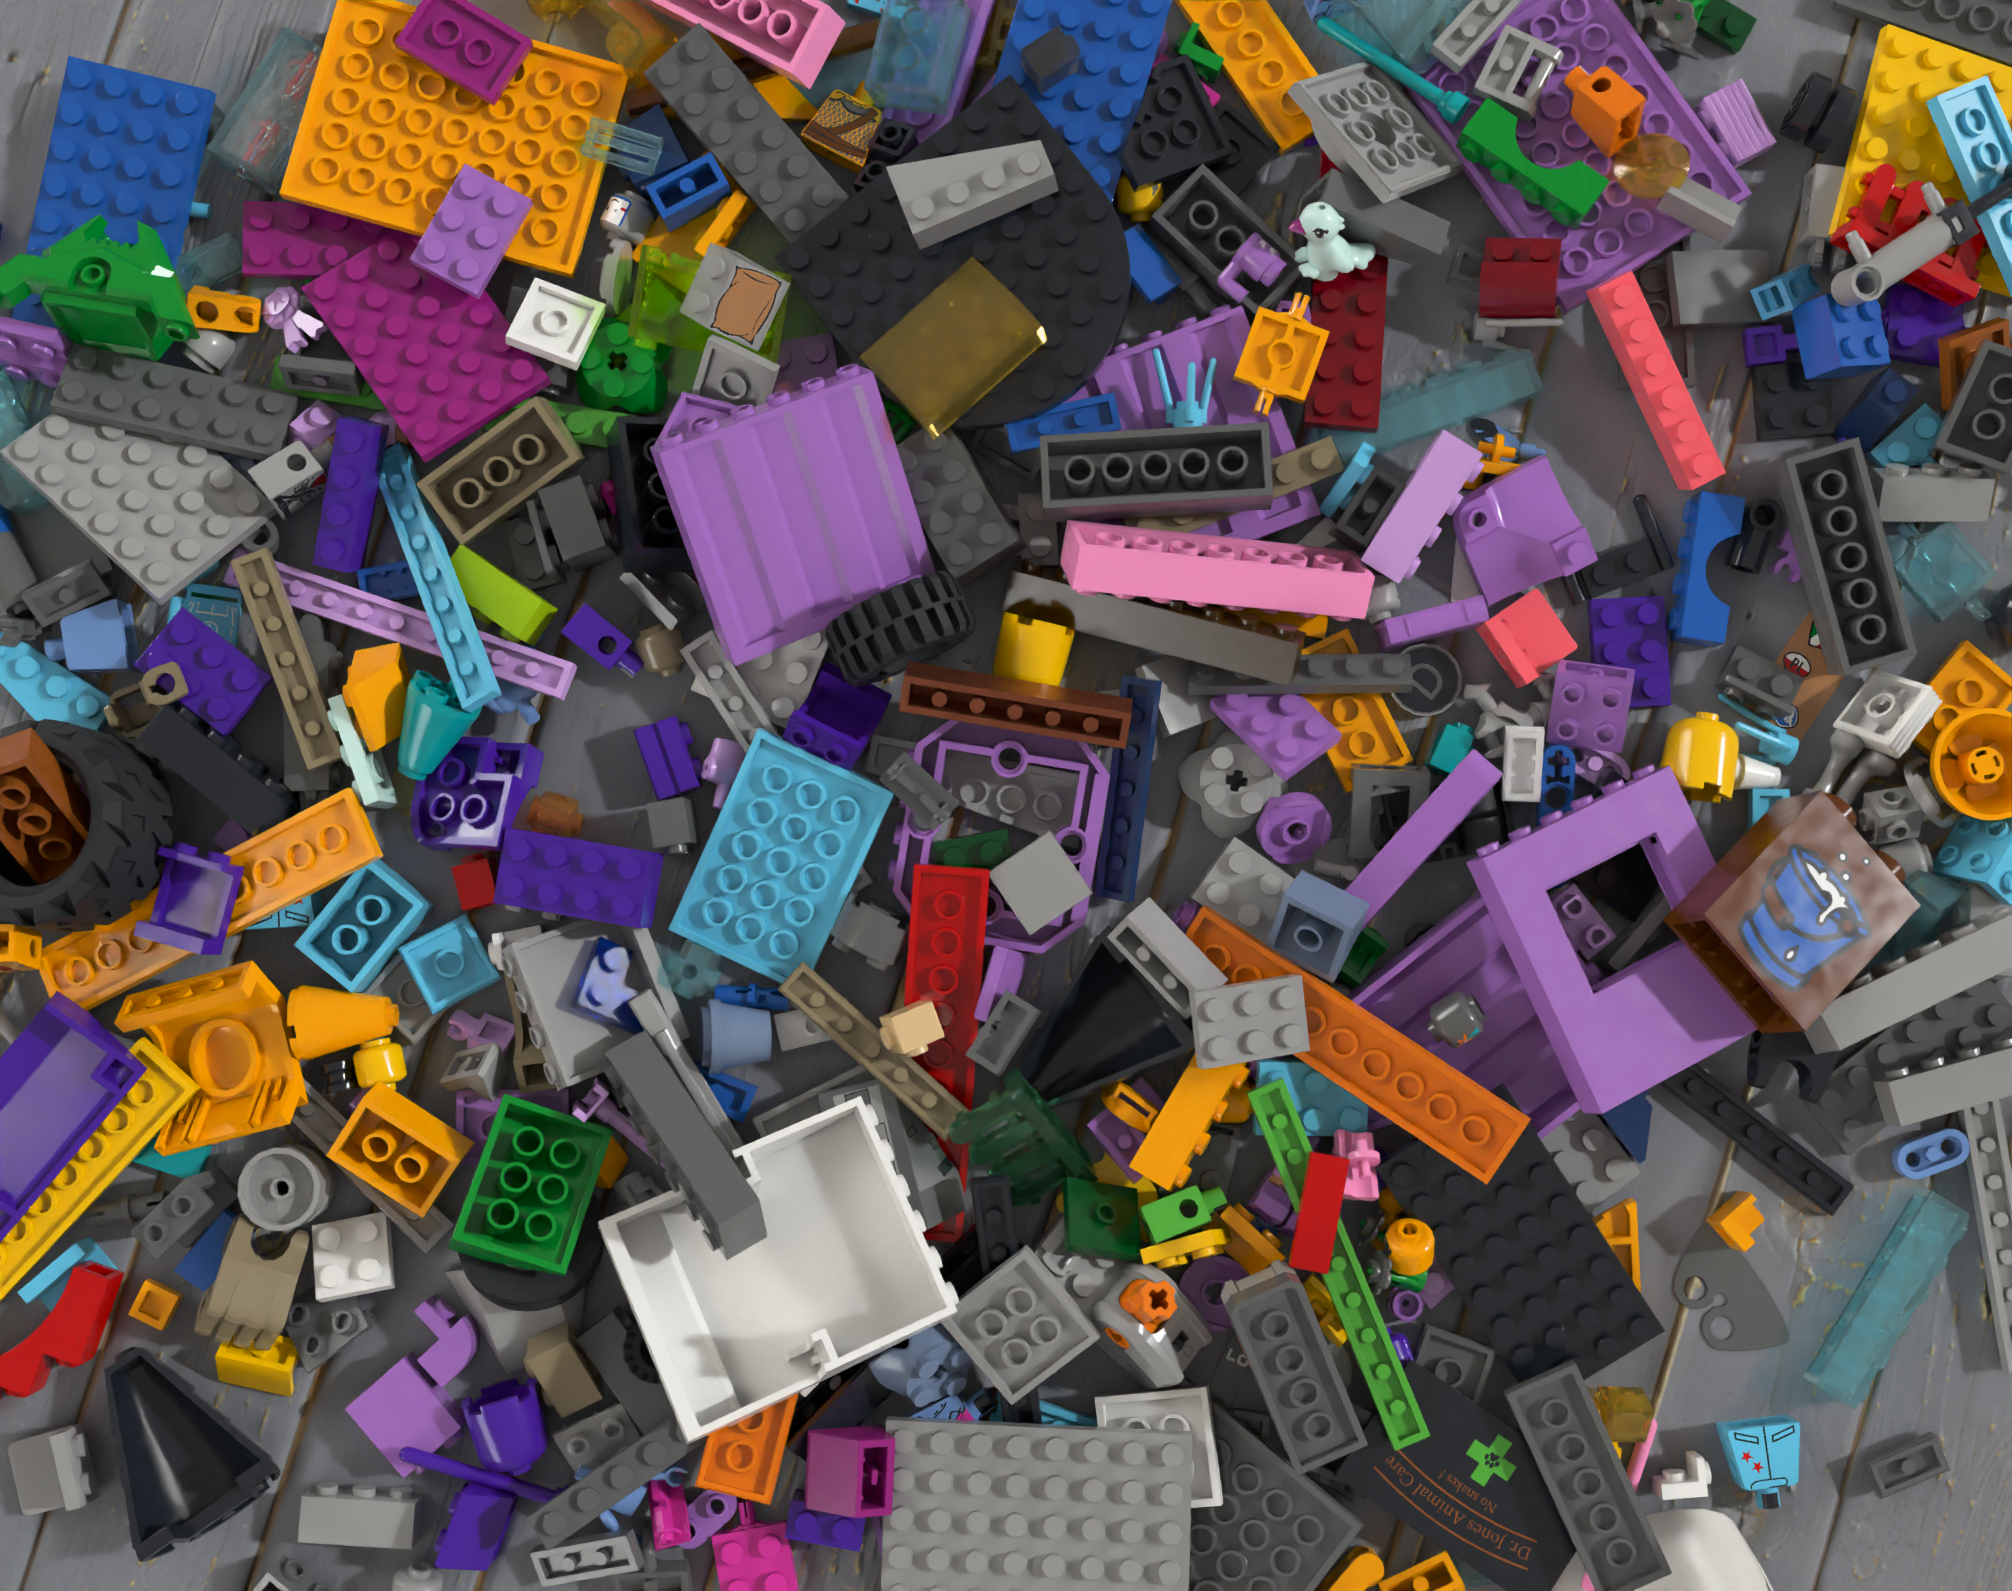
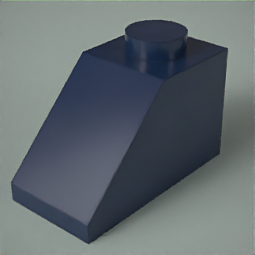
M1890 367L1870 380L1836 426L1834 434L1830 436L1835 440L1842 437L1846 440L1859 437L1864 454L1899 418L1919 389Z
M1648 1090L1603 1114H1597L1629 1158L1638 1164L1646 1160L1652 1105L1646 1099V1096L1649 1095Z

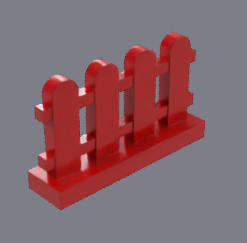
M1882 164L1871 173L1866 172L1860 180V183L1865 185L1859 203L1857 207H1850L1846 214V217L1851 219V221L1838 227L1836 232L1832 234L1829 243L1852 254L1845 236L1847 233L1856 230L1859 236L1863 238L1870 253L1873 254L1915 227L1919 215L1925 217L1931 213L1921 191V186L1925 183L1916 180L1907 184L1903 190L1894 186L1897 174L1894 167L1889 164ZM1952 197L1943 198L1945 204L1957 201ZM1888 198L1897 202L1889 223H1886L1880 217ZM1977 217L1973 220L1980 232L1961 245L1956 246L1952 256L1943 252L1901 280L1953 307L1975 299L1981 287L1980 284L1974 282L1980 273L1979 270L1975 269V265L1982 248L1989 247Z

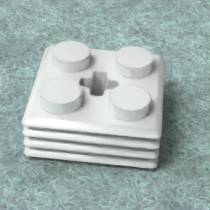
M1874 670L1834 722L1833 727L1858 737L1864 742V747L1899 758L1910 748L1911 742L1924 725L1932 719L1942 700L1938 699L1939 696L1932 690V686L1881 670Z

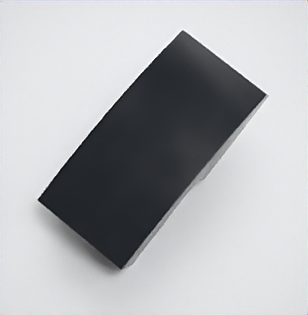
M884 117L867 145L870 156L853 182L857 193L887 170V166H893L912 151L918 133L915 127Z

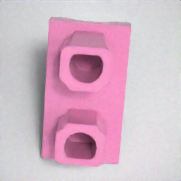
M1337 1129L1333 1133L1334 1148L1332 1153L1335 1156L1350 1159L1342 1200H1377L1379 1192L1375 1166L1379 1165L1381 1161L1379 1152L1374 1150L1373 1133H1352L1343 1129Z

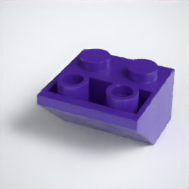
M466 1482L461 1492L457 1491L450 1503L447 1514L453 1517L447 1529L443 1528L435 1543L434 1551L439 1554L434 1566L441 1569L487 1571L497 1557L519 1496L474 1482Z

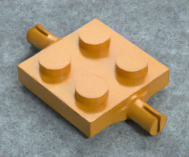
M1302 293L1294 294L1289 313L1274 312L1259 306L1233 380L1252 386L1260 392L1252 412L1258 415L1263 402H1265L1261 417H1268L1274 397H1283L1300 404L1305 402L1330 332L1313 326L1303 318L1310 297L1304 295L1300 308H1298Z

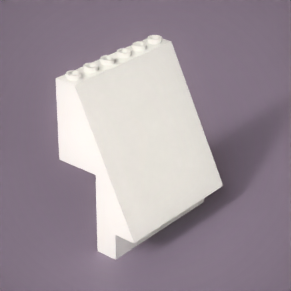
M861 1096L731 1152V1158L760 1200L767 1237L727 1261L719 1249L712 1251L702 1234V1230L705 1228L700 1219L694 1222L690 1218L683 1204V1201L686 1199L681 1190L676 1193L673 1190L598 1221L599 1231L687 1444L726 1426L731 1427L952 1317L958 1312L955 1307L959 1303L957 1293L951 1282L945 1283L939 1268L943 1267L939 1253L933 1245L929 1247L924 1238L923 1232L926 1231L924 1220L918 1210L912 1211L907 1197L910 1196L908 1184L902 1174L896 1175L891 1161L894 1160L893 1151L886 1139L880 1140L875 1128L879 1124L876 1113L871 1104H864Z

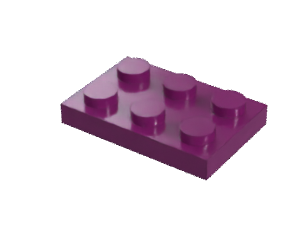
M422 0L395 40L397 48L492 106H495L533 47L530 38L467 0Z

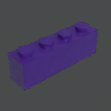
M356 416L338 418L313 565L345 573L364 569L389 431L388 424Z

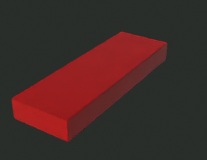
M1315 1151L1309 1152L1288 1263L1290 1267L1323 1274L1329 1273L1350 1159Z

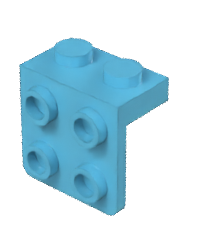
M1961 814L1933 862L1934 873L1942 877L1980 884L1999 903L2012 906V817L2002 820H1980Z

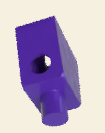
M586 603L582 605L561 631V633L609 671L616 666L633 679L644 665L641 658L630 649L634 642ZM605 638H610L616 643V649L611 654H608L601 648V643Z

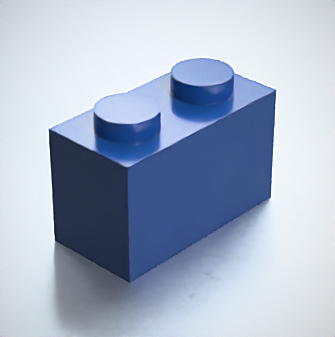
M711 152L646 186L650 198L669 233L718 207L725 197L730 198L733 195L728 181Z

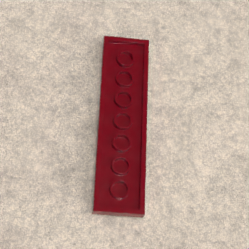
M1322 148L1319 157L1318 181L1332 168L1342 172L1329 159ZM1375 254L1373 259L1368 262V267L1365 270L1354 267L1348 273L1338 271L1336 278L1331 281H1320L1312 278L1310 298L1311 324L1330 332L1304 402L1302 427L1377 433L1380 414L1388 257Z

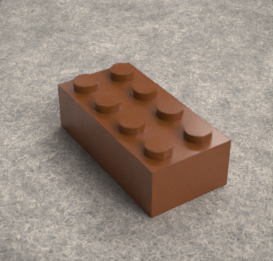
M31 727L0 739V841L36 884L42 885L56 879L75 862L88 836L91 812L88 798Z

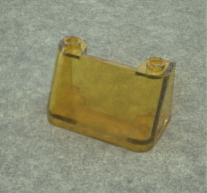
M525 0L531 12L544 22L549 18V15L554 13L564 14L571 20L577 11L583 7L608 27L610 31L606 37V46L613 59L623 66L629 80L628 91L648 85L649 83L644 76V72L678 42L677 36L672 29L636 0Z

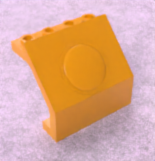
M253 960L126 996L114 1024L123 1033L142 1028L151 1037L154 1045L201 1087L161 1129L154 1148L163 1157L288 1125L291 1122L295 1108L309 1104L300 1063L294 1056L289 1039L294 1038L292 1027H287L285 997Z

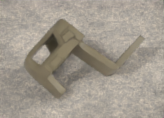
M169 662L152 668L145 673L143 679L139 680L138 683L115 691L110 696V704L103 707L109 725L119 730L126 738L136 739L147 725L131 731V728L151 721L165 704L169 705L188 695L189 689L180 666L176 662ZM162 674H170L175 679V688L169 694L156 683V680ZM138 692L143 693L145 703L129 710L123 709L120 705V700Z

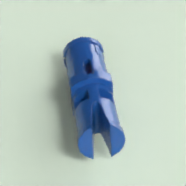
M750 983L749 986L717 984L715 988L714 999H720L721 1003L755 1009L785 1010L787 1012L791 1010L790 1001L778 991V988L758 987V983Z

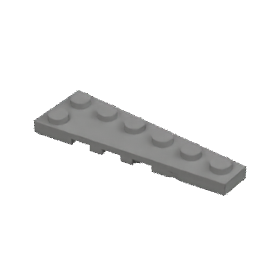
M873 734L866 772L881 777L904 751L908 754L909 749H916V743ZM947 749L942 786L960 802L958 805L960 807L1038 836L1043 835L1049 830L1055 835L1060 826L1071 823L1079 774L1027 764L1026 769L1021 775L1014 778H1006L994 771L991 757ZM1000 759V762L1006 767H1015L1019 764L1018 762ZM1074 834L1066 835L1062 839L1061 844L1077 849L1079 837Z

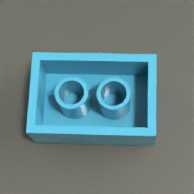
M378 859L355 871L294 946L351 993L363 992L397 953L398 948L402 947L425 919L435 904L383 861Z

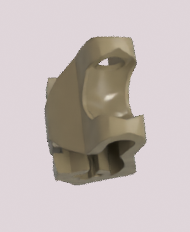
M239 1214L233 1219L221 1250L222 1259L213 1288L209 1287L203 1293L193 1332L209 1336L212 1330H214L213 1339L215 1341L229 1343L234 1335L233 1344L238 1347L248 1348L254 1340L255 1348L269 1351L285 1326L297 1280L308 1249L309 1236L307 1231L300 1229L292 1230L287 1234L282 1247L266 1256H260L255 1254L251 1247L254 1224L246 1215Z

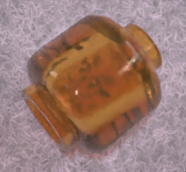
M549 790L544 792L541 797H534L528 812L527 824L531 825L532 831L565 837H571L572 834L579 836L584 824L585 814L579 813L580 804L578 799Z

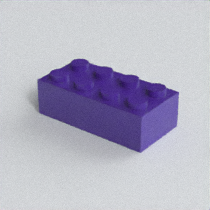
M506 828L493 903L635 928H652L664 853L525 829Z

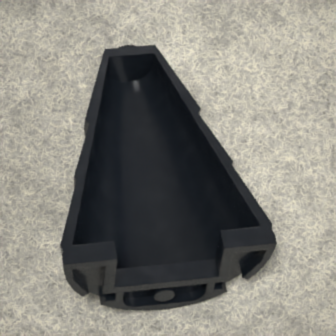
M1107 926L1101 934L1095 937L1071 981L1063 988L1043 1027L1038 1028L1007 1083V1086L1014 1094L1011 1096L1013 1103L1024 1114L1038 1115L1092 1096L1097 1089L1137 1076L1140 1071L1186 1055L1195 1048L1192 1016L1185 1020L1107 938L1114 930L1110 926Z
M130 1347L119 1353L114 1358L115 1363L104 1371L111 1432L117 1441L121 1487L125 1491L132 1548L136 1551L139 1561L145 1562L172 1552L175 1549L172 1543H185L187 1541L191 1543L231 1519L263 1495L270 1488L267 1480L269 1478L272 1481L277 1480L281 1471L269 1453L231 1423L230 1418L195 1392L194 1385L147 1349Z

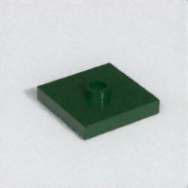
M1067 1177L1062 1183L1065 1251L1137 1262L1141 1258L1137 1188Z

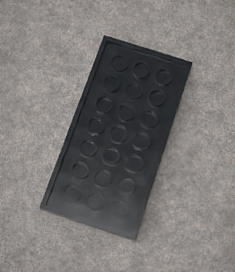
M1504 1083L1490 1090L1491 1093L1522 1112ZM1528 1123L1488 1184H1485L1417 1137L1381 1158L1380 1164L1375 1166L1408 1218L1420 1220L1432 1230L1435 1239L1434 1257L1518 1383L1570 1360L1576 1363L1583 1380H1586L1665 1331L1530 1123Z

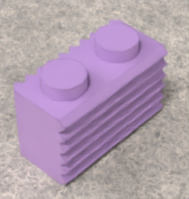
M1742 79L1707 95L1694 109L1695 115L1734 169L1765 154L1776 143L1773 134Z

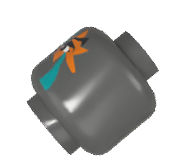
M1455 991L1430 1006L1429 1014L1431 1021L1427 1022L1426 1025L1437 1043L1444 1040L1450 1047L1457 1048L1480 1035L1484 1029L1482 1022L1487 1020L1480 1004L1471 993L1466 996L1461 991Z

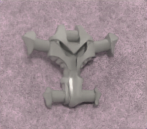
M1552 673L1539 675L1531 684L1537 687L1543 700L1531 702L1528 709H1525L1524 712L1511 708L1501 700L1496 703L1487 692V689L1492 685L1489 680L1476 685L1466 684L1463 692L1464 699H1475L1484 711L1480 716L1474 736L1475 739L1483 738L1488 748L1483 753L1486 759L1496 758L1503 762L1505 726L1544 728L1548 726L1554 691L1550 681L1555 677Z

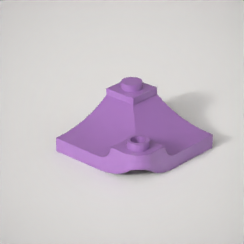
M1539 455L1472 491L1461 500L1454 512L1453 527L1459 546L1480 595H1483L1488 606L1539 583L1560 576L1567 577L1598 560L1587 530L1581 525L1570 507L1546 456ZM1476 513H1478L1477 516H1476L1475 525H1474L1473 522H1472V519H1473V516H1474Z

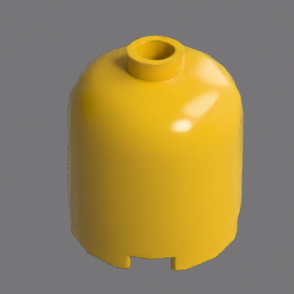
M1003 612L993 660V675L1059 686L1076 630Z
M1696 712V717L1684 718L1675 722L1667 733L1659 768L1671 767L1681 790L1685 792L1686 800L1720 803L1722 796L1724 800L1732 801L1739 739L1734 729L1718 721L1719 716L1717 714Z

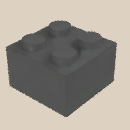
M580 475L538 490L562 559L577 573L618 558L615 547L621 545L613 524L610 525L607 518L603 516V513L608 511L605 500L600 496L601 491H597L593 483L588 484Z

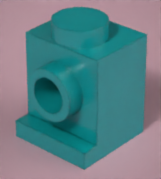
M1455 721L1453 725L1446 724L1441 726L1423 766L1447 778L1458 764L1475 749V747L1471 746L1475 737L1473 735L1474 729Z

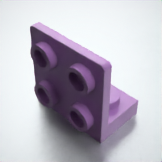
M1560 659L1556 672L1546 741L1553 744L1621 753L1635 669Z

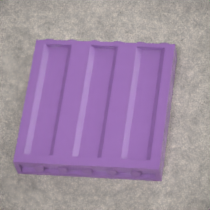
M1230 304L1220 306L1209 312L1210 318L1197 322L1196 317L1186 319L1175 325L1176 331L1165 335L1162 334L1161 330L1152 332L1141 338L1142 344L1128 348L1127 343L1111 348L1107 354L1108 357H1105L1104 363L1098 372L1083 388L1064 402L1067 403L1114 392L1122 427L1121 431L1173 428V424H1166V410L1152 354L1153 349L1157 348L1160 351L1174 409H1176V402L1186 401L1188 364L1190 362H1194L1196 365L1195 401H1198L1200 406L1211 358H1216L1217 366L1207 409V424H1203V426L1268 422L1271 459L1296 450L1278 399L1274 397L1268 417H1261L1265 402H1263L1259 414L1256 415L1252 411L1260 392L1252 386L1233 380L1251 330L1242 305L1233 309ZM1311 486L1273 500L1271 510L1245 511L1192 533L1258 540L1313 519L1320 515L1321 512ZM1123 518L1083 521L1125 526Z
M858 364L843 366L836 370V376L826 380L823 377L809 379L801 384L802 389L792 393H788L787 390L775 392L766 397V403L755 407L752 404L736 407L730 411L731 416L719 421L717 418L702 420L694 425L696 430L683 435L679 431L666 434L658 439L659 444L649 447L725 658L735 666L826 629L829 622L836 619L838 615L877 593L886 591L897 584L905 583L910 579L919 578L928 573H936L872 370L861 366L858 367Z
M1480 891L1476 892L1345 996L1488 1091L1504 1083L1522 1112L1531 1118L1529 1123L1540 1140L1581 1109ZM1565 932L1590 986L1603 980L1604 976L1591 961L1585 964L1579 957L1577 952L1581 949L1568 932ZM1455 991H1461L1466 996L1471 993L1480 1004L1487 1020L1482 1022L1483 1032L1457 1048L1450 1047L1444 1040L1437 1043L1426 1025L1427 1022L1431 1021L1429 1014L1430 1006Z

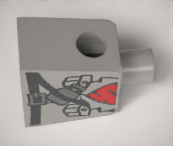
M300 440L295 441L247 470L261 493L268 498L283 521L326 488L327 476L324 470L330 466L333 446L326 440L309 452Z

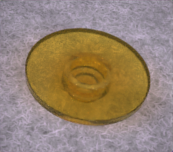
M1647 133L1634 137L1618 150L1614 158L1613 172L1617 183L1627 193L1645 199L1661 198L1670 186L1679 189L1683 185L1689 174L1690 158L1685 147L1676 139L1664 134Z

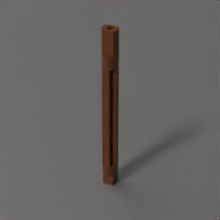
M886 16L843 28L826 61L892 43V35ZM748 57L732 60L751 83L780 75ZM650 84L625 92L624 100L630 116L644 113L658 103L661 108L669 107Z

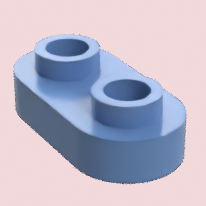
M1946 1127L1938 1128L1898 1144L1892 1153V1164L1900 1175L1911 1179H1922L1963 1163L1970 1152L1969 1141L1959 1130ZM1947 1140L1949 1142V1149L1943 1153L1941 1143ZM1912 1152L1915 1160L1913 1164L1908 1165L1906 1157Z

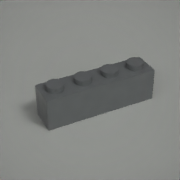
M618 1306L580 1334L576 1341L643 1435H645L674 1415V1411L663 1384L648 1383L638 1379L628 1370L627 1364L624 1363L622 1345L627 1331L633 1326L636 1319L627 1310L623 1313ZM644 1342V1355L649 1362L654 1363Z

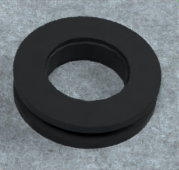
M593 1192L565 1276L536 1270L520 1271L506 1264L485 1261L458 1252L466 1277L476 1291L484 1298L506 1309L524 1312L540 1311L566 1302L589 1283L602 1260L605 1243L598 1228V1221L603 1220L600 1204Z

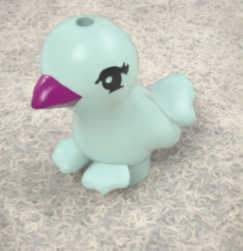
M1324 202L1308 204L1301 212L1300 217L1288 227L1289 231L1303 235L1308 239L1307 247H1301L1295 251L1296 262L1309 261L1301 264L1299 271L1302 272L1303 277H1311L1320 281H1331L1336 278L1338 271L1348 273L1354 267L1365 270L1368 267V262L1373 259L1376 253L1375 247L1371 243L1346 242L1341 235L1337 234L1339 230L1345 228V225L1342 224L1344 218L1339 216L1331 205Z

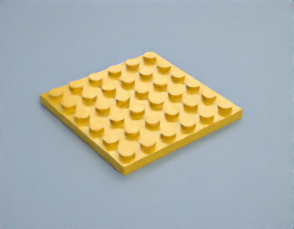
M1890 24L1881 28L1828 236L1832 237V234L1836 232L1838 227L1851 221V219L1846 217V214L1850 207H1857L1865 185L1861 184L1860 180L1863 174L1866 172L1871 173L1882 164H1889L1894 167L1897 174L1894 186L1902 190L1907 184L1916 180L1924 183L1930 181L1935 189L1939 191L1942 198L1952 197L1957 201L1963 199L1965 205L1968 206L1970 204L1969 199L1963 190L1962 183L1948 156L1947 149L1933 122L1926 102L1940 94L1987 75L2012 130V68ZM1888 198L1880 217L1881 220L1889 223L1897 202ZM1919 215L1916 225L1921 223L1920 219L1924 216ZM1955 247L1947 249L1944 253L1952 256ZM1983 247L1975 265V269L1979 270L1980 273L1974 282L1980 284V288L2012 298L1990 247Z

